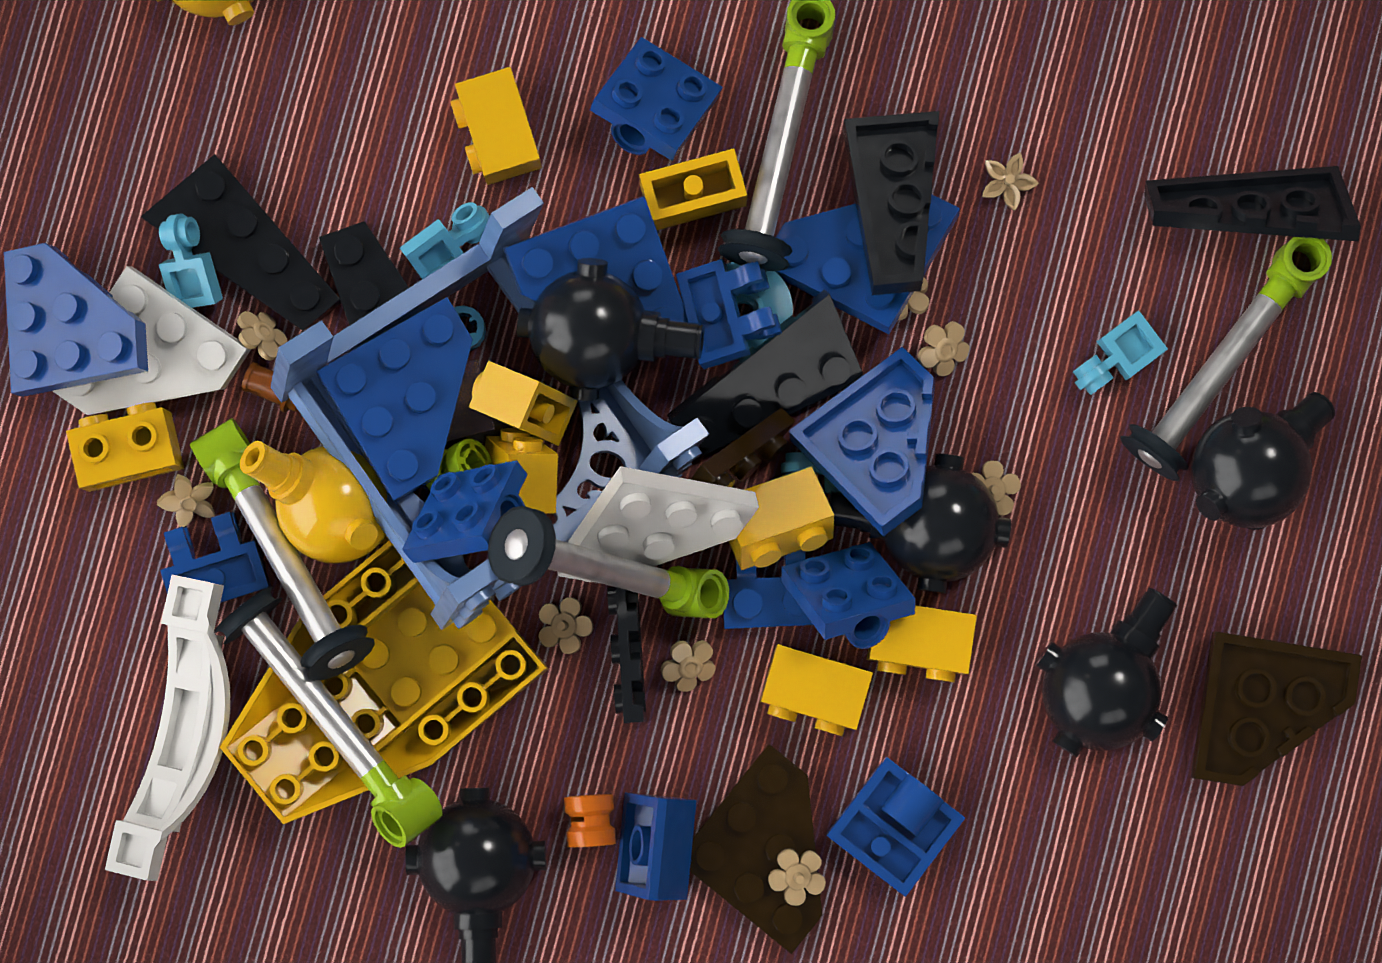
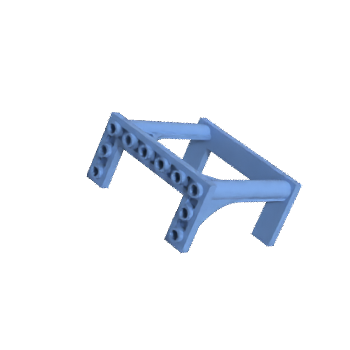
M533 187L490 214L480 242L473 248L333 336L321 320L278 347L271 389L281 403L290 398L326 451L344 463L356 477L369 497L378 525L435 604L430 615L441 630L453 622L458 629L464 627L483 613L482 609L489 604L488 600L493 596H496L501 601L522 586L499 580L491 569L489 559L471 570L466 566L463 555L413 563L408 558L402 548L412 530V524L419 516L425 502L412 492L393 503L387 493L386 503L350 452L353 451L362 455L369 463L318 378L316 371L442 299L449 297L488 271L518 313L521 307L532 309L536 301L520 294L503 248L528 239L544 204ZM622 380L610 386L600 388L599 399L578 400L577 405L582 423L581 450L571 478L563 490L556 496V513H551L556 518V522L553 524L556 539L568 542L602 493L599 490H592L586 494L588 499H583L577 493L578 486L584 482H589L597 488L605 489L611 478L598 475L592 470L590 466V458L599 453H609L619 458L624 467L681 478L683 476L681 473L691 467V462L702 454L698 447L709 435L700 420L696 418L685 426H675L664 421L649 410ZM591 406H592V408L594 409V411L596 412L595 414H592V412H591ZM598 425H602L605 437L612 434L617 442L612 440L597 442L593 435L594 429ZM564 509L572 510L574 512L566 517Z

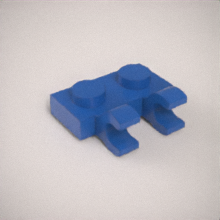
M719 259L676 274L688 323L704 324L705 327L701 359H698L699 365L703 369L751 355L747 343L748 340L768 339L782 333L778 316L773 314L771 307L761 308L740 316L735 295L755 294L770 288L764 268H760L758 261L747 263L728 271L727 264L723 259Z
M234 512L211 517L221 551L203 557L195 558L194 546L188 527H180L164 532L166 544L174 566L160 570L167 594L172 575L224 585L220 603L271 586L258 542L253 540L242 543L240 528Z
M799 550L785 555V565L805 560V551ZM736 560V579H727L729 600L723 612L724 629L813 625L783 585L781 577L757 578L756 566L741 571Z

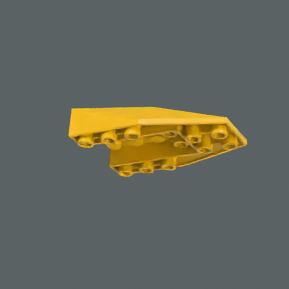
M390 540L323 595L341 628L351 625L366 626L368 631L366 637L374 639L375 645L372 651L351 669L338 676L320 681L398 778L433 765L549 670L491 599L488 600L489 604L482 609L483 613L464 627L458 629L453 622L441 630L430 615L435 604ZM299 618L287 640L302 657L315 643L303 621ZM269 667L219 748L282 824L368 791L369 789L272 668Z

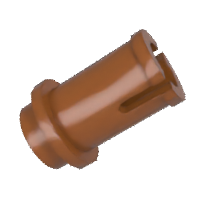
M253 362L243 378L242 391L252 393L280 405V411L284 413L289 410L297 412L298 409L290 398L281 403L271 389L273 371L260 366L259 363Z

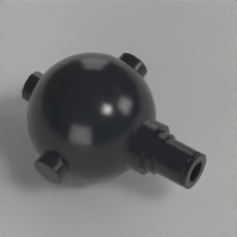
M582 258L578 260L577 271L567 273L550 283L538 296L532 309L520 308L517 320V336L530 339V345L538 363L555 380L570 386V397L581 401H593L599 399L600 388L610 386L622 380L636 367L640 360L655 362L657 357L666 358V356L701 359L704 345V324L670 321V318L661 317L660 312L645 311L641 300L634 290L620 278L607 273V261L597 258Z
M1311 392L1293 409L1281 410L1273 414L1254 407H1241L1211 424L1198 440L1191 461V478L1198 496L1196 498V506L1200 513L1209 520L1216 521L1220 519L1227 524L1251 530L1263 529L1291 515L1300 506L1310 487L1312 460L1309 450L1314 445L1316 434L1335 416V409L1330 400L1318 392Z
M935 454L934 465L926 467L922 508L885 536H882L841 492L831 490L829 504L834 513V526L860 529V532L869 533V538L884 540L889 553L896 563L905 571L918 578L917 590L946 594L947 582L965 578L977 571L990 557L995 546L1008 547L1011 519L999 517L998 507L989 489L979 478L963 469L964 457L951 454Z
M1148 587L1132 613L1127 615L1124 621L1118 620L1110 633L1095 632L1081 635L1069 641L1063 647L1058 646L1052 641L1048 644L1035 666L1045 672L1042 696L1046 713L1058 731L1052 740L1054 744L1069 754L1078 757L1083 748L1097 751L1115 750L1135 742L1141 736H1144L1151 742L1158 737L1166 725L1168 717L1159 711L1162 688L1158 670L1152 659L1160 648L1157 644L1161 637L1160 632L1175 611L1174 608L1178 606L1174 601L1157 590Z
M489 787L460 788V800L444 807L441 818L422 833L419 844L406 845L405 851L406 874L419 875L422 885L429 896L439 906L453 913V929L458 930V939H461V963H496V938H498V928L503 927V911L515 904L525 893L532 880L534 871H546L547 865L546 841H533L527 825L517 813L502 803L490 800Z

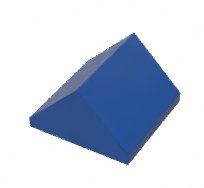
M625 792L615 891L646 900H687L697 800Z

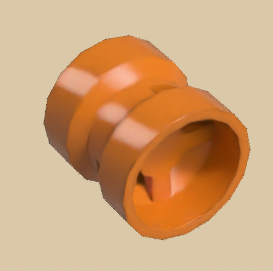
M613 794L564 797L565 813L571 817V827L566 832L567 847H592L616 844L615 828L610 825L609 814L614 809Z

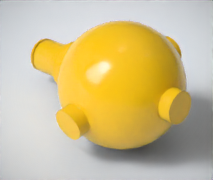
M255 441L244 450L240 459L241 471L263 483L268 489L270 496L276 499V515L283 534L292 546L305 556L325 563H346L364 557L378 545H382L389 540L378 525L369 497L356 477L344 463L329 454L324 446L316 447L299 455L297 453H280L261 441ZM350 451L387 503V491L374 469L362 455Z

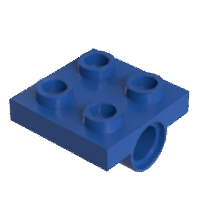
M641 37L594 98L590 111L612 124L611 134L613 139L625 151L635 155H643L652 148L673 161L717 101L723 87Z
M515 460L439 475L430 488V493L419 516L412 524V530L402 548L403 552L413 563L488 550L492 530L500 517L511 508L525 506L518 494L527 477L526 471Z
M871 542L854 545L843 550L782 566L781 582L824 640L845 635L854 647L859 649L870 648L884 639L888 633L890 621L915 614L916 598Z
M885 757L827 832L826 836L906 897L965 820V817L944 802L942 798L927 786L908 774L888 757Z

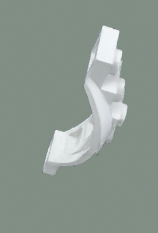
M177 575L171 576L161 624L168 626L169 651L167 684L160 726L150 761L137 794L123 821L116 820L105 870L147 881H158L168 835L172 832H180L181 823L196 807L216 772L223 752L219 747L227 736L230 718V684L226 662L221 649L223 636L215 635L214 633L224 585Z

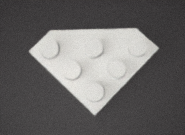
M126 266L109 293L113 295L112 298L121 306L133 312L146 323L148 372L54 390L53 392L84 414L94 415L142 403H156L224 390L251 349L245 348L237 338L134 267Z
M620 466L568 543L647 565L657 566L736 539L758 510L759 505L756 493L753 491ZM557 572V573H558V576H560V577L578 579V580H582V581H585V582H595V581H591V580L579 578V577H576V576L564 574V573H561V572Z

